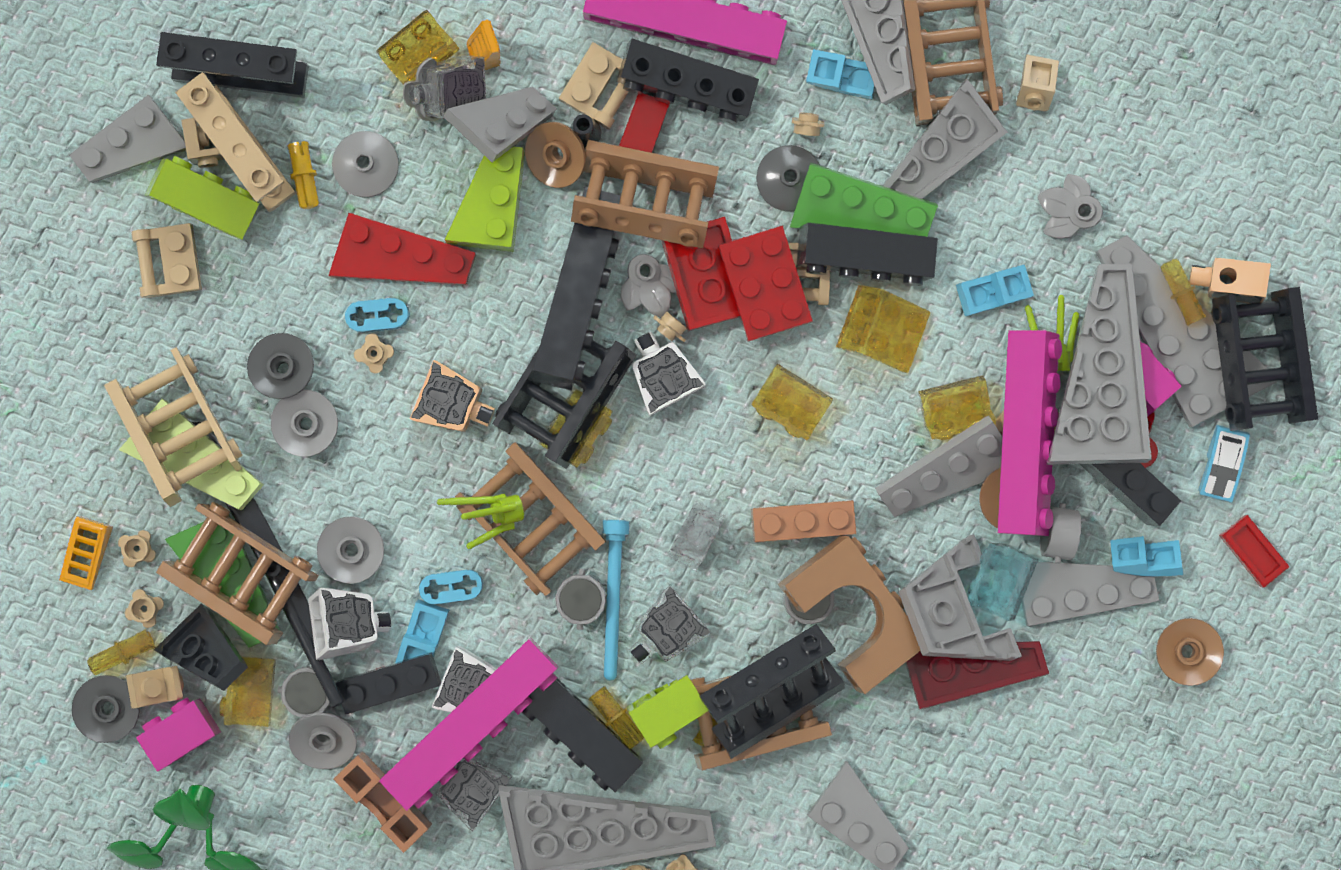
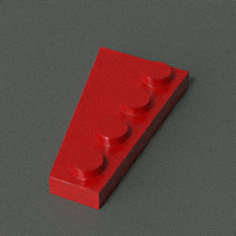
M348 213L328 276L467 285L476 253Z

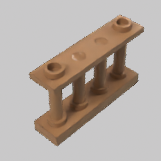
M903 0L915 91L911 93L916 126L929 125L933 119L932 115L942 110L952 97H935L934 94L930 95L928 82H932L933 78L982 72L984 91L978 92V94L993 114L996 115L999 111V106H1003V93L1001 86H996L986 16V8L990 7V0ZM973 7L976 26L932 32L921 29L919 17L924 16V13ZM978 40L980 59L931 65V62H925L924 49H928V45Z
M588 140L585 151L586 163L583 172L591 173L586 197L577 195L574 197L571 222L678 243L684 246L703 248L708 222L698 219L703 196L713 198L719 166ZM604 176L624 180L619 204L599 200ZM637 183L657 187L652 211L632 207ZM670 189L690 193L685 217L665 214Z
M514 442L505 451L510 456L506 460L508 464L472 497L493 496L516 474L520 476L524 472L533 481L528 485L530 489L520 497L524 512L538 499L542 501L547 497L555 507L551 510L552 514L515 548L501 534L493 537L499 546L528 576L523 580L536 595L542 592L547 596L552 591L546 584L550 578L583 548L587 550L592 546L596 551L606 540L526 452ZM459 492L455 497L467 496L463 492ZM483 504L457 505L456 507L463 514L478 510ZM485 516L475 518L487 532L501 525V523L496 524L495 522L491 524ZM569 521L577 530L573 535L575 539L536 573L523 558L561 523L565 525Z
M212 502L211 505L198 503L195 510L207 518L181 560L162 561L156 573L265 645L277 644L283 635V632L275 627L277 625L275 621L301 578L305 581H316L319 575L311 571L313 565L305 559L296 555L294 558H291L228 517L230 511L215 502ZM220 525L234 534L209 577H204L202 580L193 574L195 569L192 566L216 527ZM248 543L262 552L236 596L228 597L220 591L222 588L220 583L244 544ZM274 560L288 569L289 573L263 614L259 613L257 616L248 610L249 604L247 602Z
M732 675L705 682L704 677L691 679V682L701 695ZM811 709L800 716L801 720L798 721L799 727L786 730V726L730 759L721 744L717 743V739L712 731V719L708 711L697 718L704 746L701 747L702 753L696 754L694 757L697 768L703 771L831 736L832 733L829 722L818 721V717L813 715Z

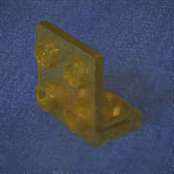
M858 285L836 347L846 352L865 355L898 371L908 373L930 312L883 289Z

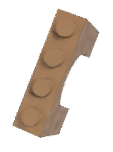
M840 535L778 583V586L795 609L806 613L831 592L843 586L854 585L867 593L876 611L874 630L864 644L837 664L857 692L866 694L921 650L908 616L903 611L904 606L900 596L895 591L889 592L883 583L886 578L882 571L875 564L870 566L863 556L866 554V550L855 537L851 539L849 536Z

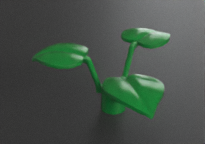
M191 785L187 794L180 788L171 796L155 803L153 813L164 822L171 824L156 846L149 848L145 843L136 840L116 841L107 846V850L130 865L143 869L159 868L163 863V858L158 853L162 850L176 827L182 825L194 830H206V854L209 858L205 859L204 865L209 870H262L257 864L241 854L230 851H214L212 845V821L214 814L210 813L215 793L210 788L202 785Z

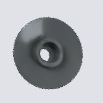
M794 145L780 146L771 150L761 160L756 175L757 187L762 198L770 206L778 210L795 211L810 163L820 165L817 159L806 149ZM793 171L796 174V180L787 182L784 179V173Z
M275 333L261 339L251 350L247 361V373L252 385L261 394L273 399H286L300 393L308 385L314 370V360L309 347L300 338L288 333ZM287 363L289 366L288 371L280 374L278 372L279 366Z
M101 675L89 679L81 685L73 698L72 717L76 727L85 737L96 742L110 743L122 739L133 730L139 718L140 707H131L127 682L116 676ZM106 702H111L114 705L112 714H107L104 711L103 707Z

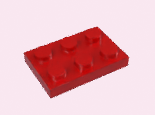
M725 217L707 221L708 228L703 248L684 246L661 240L688 331L740 317L718 245L732 241Z
M783 225L718 245L748 342L813 321Z

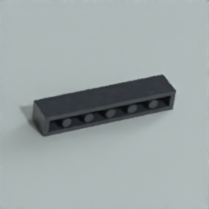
M586 186L584 188L582 197H586L588 187ZM601 190L599 200L619 204L621 195ZM574 223L534 364L532 381L570 391L573 389L575 380L581 382L586 362L580 361L583 349L590 350L594 331L589 330L592 318L598 320L603 300L597 298L600 288L607 289L611 270L606 268L609 258L615 259L620 239L614 238L616 231Z

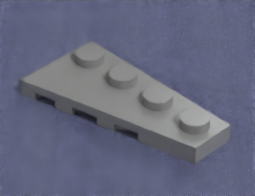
M841 0L881 103L887 105L915 91L903 0Z

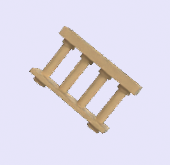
M203 72L175 92L256 202L261 201L267 211L272 212L296 194L293 187L217 85L213 86Z
M177 347L171 350L177 362L176 365L132 388L129 386L123 388L117 379L104 385L162 499L170 507L182 501L178 490L182 489V484L229 460L236 471L243 469L238 461V458L243 456L234 438L227 440L193 375L198 372L197 367L190 355L187 354L183 357ZM182 376L185 377L192 392L147 416L144 414L138 416L133 407L138 404V399ZM199 403L207 420L162 444L158 442L152 443L148 434L153 431V427ZM214 432L222 447L221 449L175 473L173 470L167 472L163 464L164 461L168 460L166 456Z

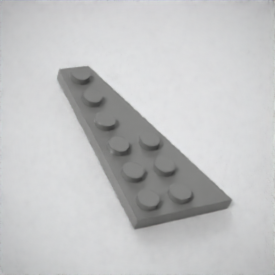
M1126 235L1096 251L1095 253L1101 264L1132 263L1139 335L1143 342L1151 348L1156 359L1165 368L1173 372L1176 380L1182 386L1172 396L1188 426L1193 427L1225 410L1226 398L1216 326L1211 314L1129 236ZM1243 351L1245 371L1268 369L1250 351ZM1278 381L1247 385L1249 397Z
M1132 263L1099 264L1095 270L1047 465L1148 463L1151 460Z
M499 785V796L515 870H586L716 847L710 810Z

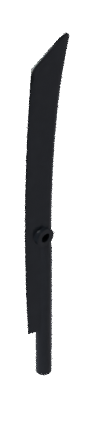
M192 422V423L196 426V425H198V424L201 423V422ZM214 432L209 433L207 436L221 447ZM254 497L243 510L225 503L237 523L282 551ZM249 545L258 560L262 552ZM273 560L265 576L273 592L276 594L289 570ZM298 583L282 609L332 708L342 704L344 699L324 660H316L309 603Z

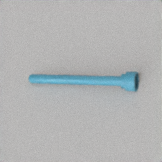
M603 520L602 533L606 534V540L609 541L604 677L609 681L617 677L622 541H626V535H629L630 521Z

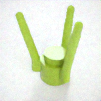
M1063 295L1058 296L1056 333L1059 334V339L1062 343V355L1058 359L1057 371H1070V362H1073L1079 313H1073L1066 346L1064 344L1065 298ZM1026 305L1025 312L1030 330H1038L1030 305Z
M504 493L496 496L441 498L437 500L438 505L491 504L490 508L475 510L461 515L463 520L492 515L493 521L496 524L501 523L500 526L467 543V549H472L505 531L515 529L514 523L524 520L523 505L517 494L508 497Z

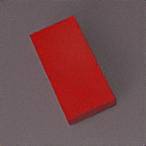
M644 93L638 94L619 146L653 153L670 104L660 102L655 97Z
M1248 515L1242 516L1219 535L1261 588L1266 587L1289 568V565Z

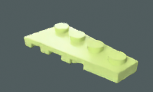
M161 399L160 402L155 406V408L150 413L164 407L169 403L166 400ZM179 413L153 427V431L148 435L153 444L156 442L162 444L195 425ZM206 435L166 456L168 460L164 461L163 464L167 472L173 470L175 473L221 449V447ZM129 437L119 450L143 462L131 437ZM229 460L186 482V484L239 510H243L264 485L243 466V469L236 471Z

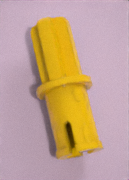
M302 141L300 146L299 142L290 143L287 145L293 170L290 178L295 181L299 207L302 209L315 208L319 204L314 180L317 172L312 169L309 142Z

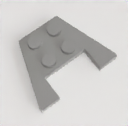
M974 534L962 539L898 592L923 656L1012 661L1021 657V653L1011 628L982 636L958 574L959 571L985 562Z

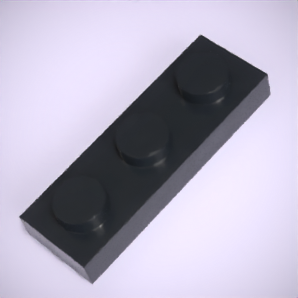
M432 652L338 680L335 684L344 699L342 706L346 715L439 687L441 679Z

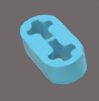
M397 298L358 301L352 303L347 308L345 320L346 324L356 332L393 330L402 328L407 324L410 312L407 305ZM391 305H396L398 310L403 311V315L398 316L395 323H392L389 317L380 318V313L389 312ZM359 308H362L366 314L375 313V318L365 319L363 326H359L357 321L352 320V316L358 314Z
M467 569L431 574L421 581L419 593L421 598L429 604L470 600L476 598L481 593L483 580L478 572ZM464 575H469L470 580H476L477 587L472 588V594H466L465 589L454 590L453 583L464 581ZM433 579L436 580L437 585L449 584V590L439 592L438 599H434L432 593H426V587L431 585V580Z

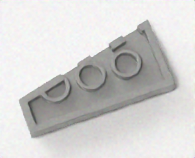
M965 79L882 186L923 199L1008 133L968 79Z
M988 415L875 489L890 512L896 517L985 481L989 474L1001 468L1003 437Z
M1013 560L1026 626L1159 601L1154 576L1119 573L1113 571V566L1058 564L1054 562Z

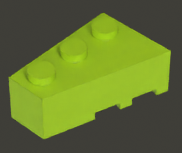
M513 146L493 163L486 156H483L444 239L447 244L514 252L525 159L523 147Z
M174 156L172 161L167 158L160 161L144 196L162 202L176 211L183 212L202 223L243 240L260 204L252 200L253 197L247 190L236 186L234 191L221 185L224 179L208 171H205L203 176L191 171L193 164L177 156Z
M687 675L679 680L669 683L670 686L664 684L653 689L626 707L651 748L658 745L662 749L677 739L675 732L708 712V709L699 697L700 694Z

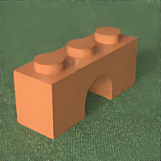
M853 500L751 509L754 542L856 534Z
M361 752L333 780L356 804L360 802L375 815L382 826L380 829L404 853L430 828L432 823L415 805L406 811L379 782L385 775L383 771L364 752Z

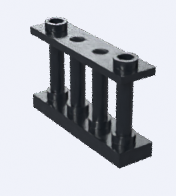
M167 32L160 33L156 66L171 68V79L176 82L188 83L203 72L213 86L217 85L223 88L305 98L309 69L307 63L296 61L297 49Z
M1300 287L1270 292L1271 301L1236 305L1235 294L1212 299L1211 316L1216 326L1226 398L1225 416L1229 423L1230 431L1253 428L1252 418L1287 414L1289 424L1318 420ZM1263 315L1274 316L1276 334L1241 338L1238 318ZM1278 348L1281 365L1279 368L1245 371L1243 351ZM1275 381L1283 382L1285 401L1250 405L1247 385Z
M592 340L590 350L583 349L600 359L601 365L594 376L589 377L583 373L581 382L574 381V384L583 388V394L577 404L573 406L540 387L541 383L532 381L537 350L508 399L498 407L495 414L496 418L492 424L508 434L516 426L547 445L548 451L545 457L567 469L637 356L628 347L616 340L612 347L609 348ZM532 398L565 417L566 422L559 433L553 434L522 415Z
M817 624L699 696L717 722V725L712 728L713 734L730 759L846 688L844 681L826 658L836 652V650Z

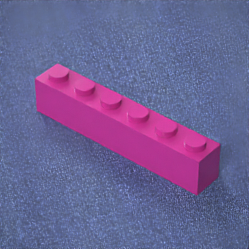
M586 0L583 9L585 20L775 66L787 20L781 19V15L776 12L764 10L759 14L749 11V7L746 5L730 3L729 6L716 3L717 0Z
M1008 330L998 533L1049 536V529L1053 525V512L1050 509L1051 495L1055 490V479L1052 475L1053 465H1047L1054 438V428L1057 426L1059 418L1058 409L1056 408V393L1060 389V376L1057 370L1058 359L1062 355V343L1059 339V334L1046 330Z
M529 638L389 770L379 782L406 811L413 805L419 809L433 796L429 789L438 781L445 785L458 772L454 766L463 757L469 762L483 749L479 744L488 734L492 738L497 736L508 725L504 719L513 710L519 715L532 702L529 695L537 687L544 691L558 678L553 673L557 670L558 665L532 638Z

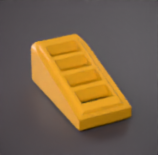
M488 19L481 21L467 40V49L474 68L477 61L484 59L483 71L500 66V48L491 21Z
M76 516L60 581L93 590L113 526L82 516ZM84 530L98 534L97 540L83 536ZM80 543L94 546V552L80 549ZM76 555L91 559V564L87 565L75 561ZM72 567L88 572L87 579L71 574Z

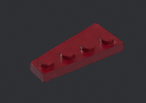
M1040 641L1016 642L1021 657L1012 661L923 656L921 651H919L905 662L918 709H926L1048 675L1049 670Z

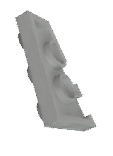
M529 87L448 108L443 117L493 163L532 133L537 126L549 120L557 108L534 87Z
M147 95L69 156L88 181L94 183L129 171L130 168L161 160L163 157L177 152L186 151L185 140L152 97Z
M845 761L810 809L807 816L881 870H894L909 848L851 766Z

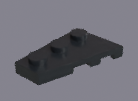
M202 603L154 649L161 656L223 691L248 668L211 610Z

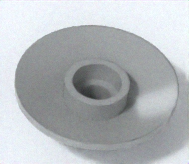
M371 131L355 132L344 138L335 149L332 159V170L338 184L348 193L358 197H373L386 191L393 184L399 168L398 156L393 145L382 135ZM361 157H368L370 160L366 168L358 166V160Z
M302 390L293 397L281 399L276 404L271 416V431L275 441L283 450L296 456L307 457L321 453L333 442L338 430V417L334 406L325 396L312 390ZM306 417L312 421V426L308 430H304L301 427V421Z
M343 517L331 522L322 531L317 543V557L321 568L332 579L347 584L359 583L370 578L379 569L384 557V543L377 528L367 520L359 517ZM351 543L358 547V553L355 556H349L346 551L347 546Z
M313 713L302 717L292 726L288 740L292 754L301 763L316 769H332L345 764L353 756L357 743L355 732L348 722L329 713Z

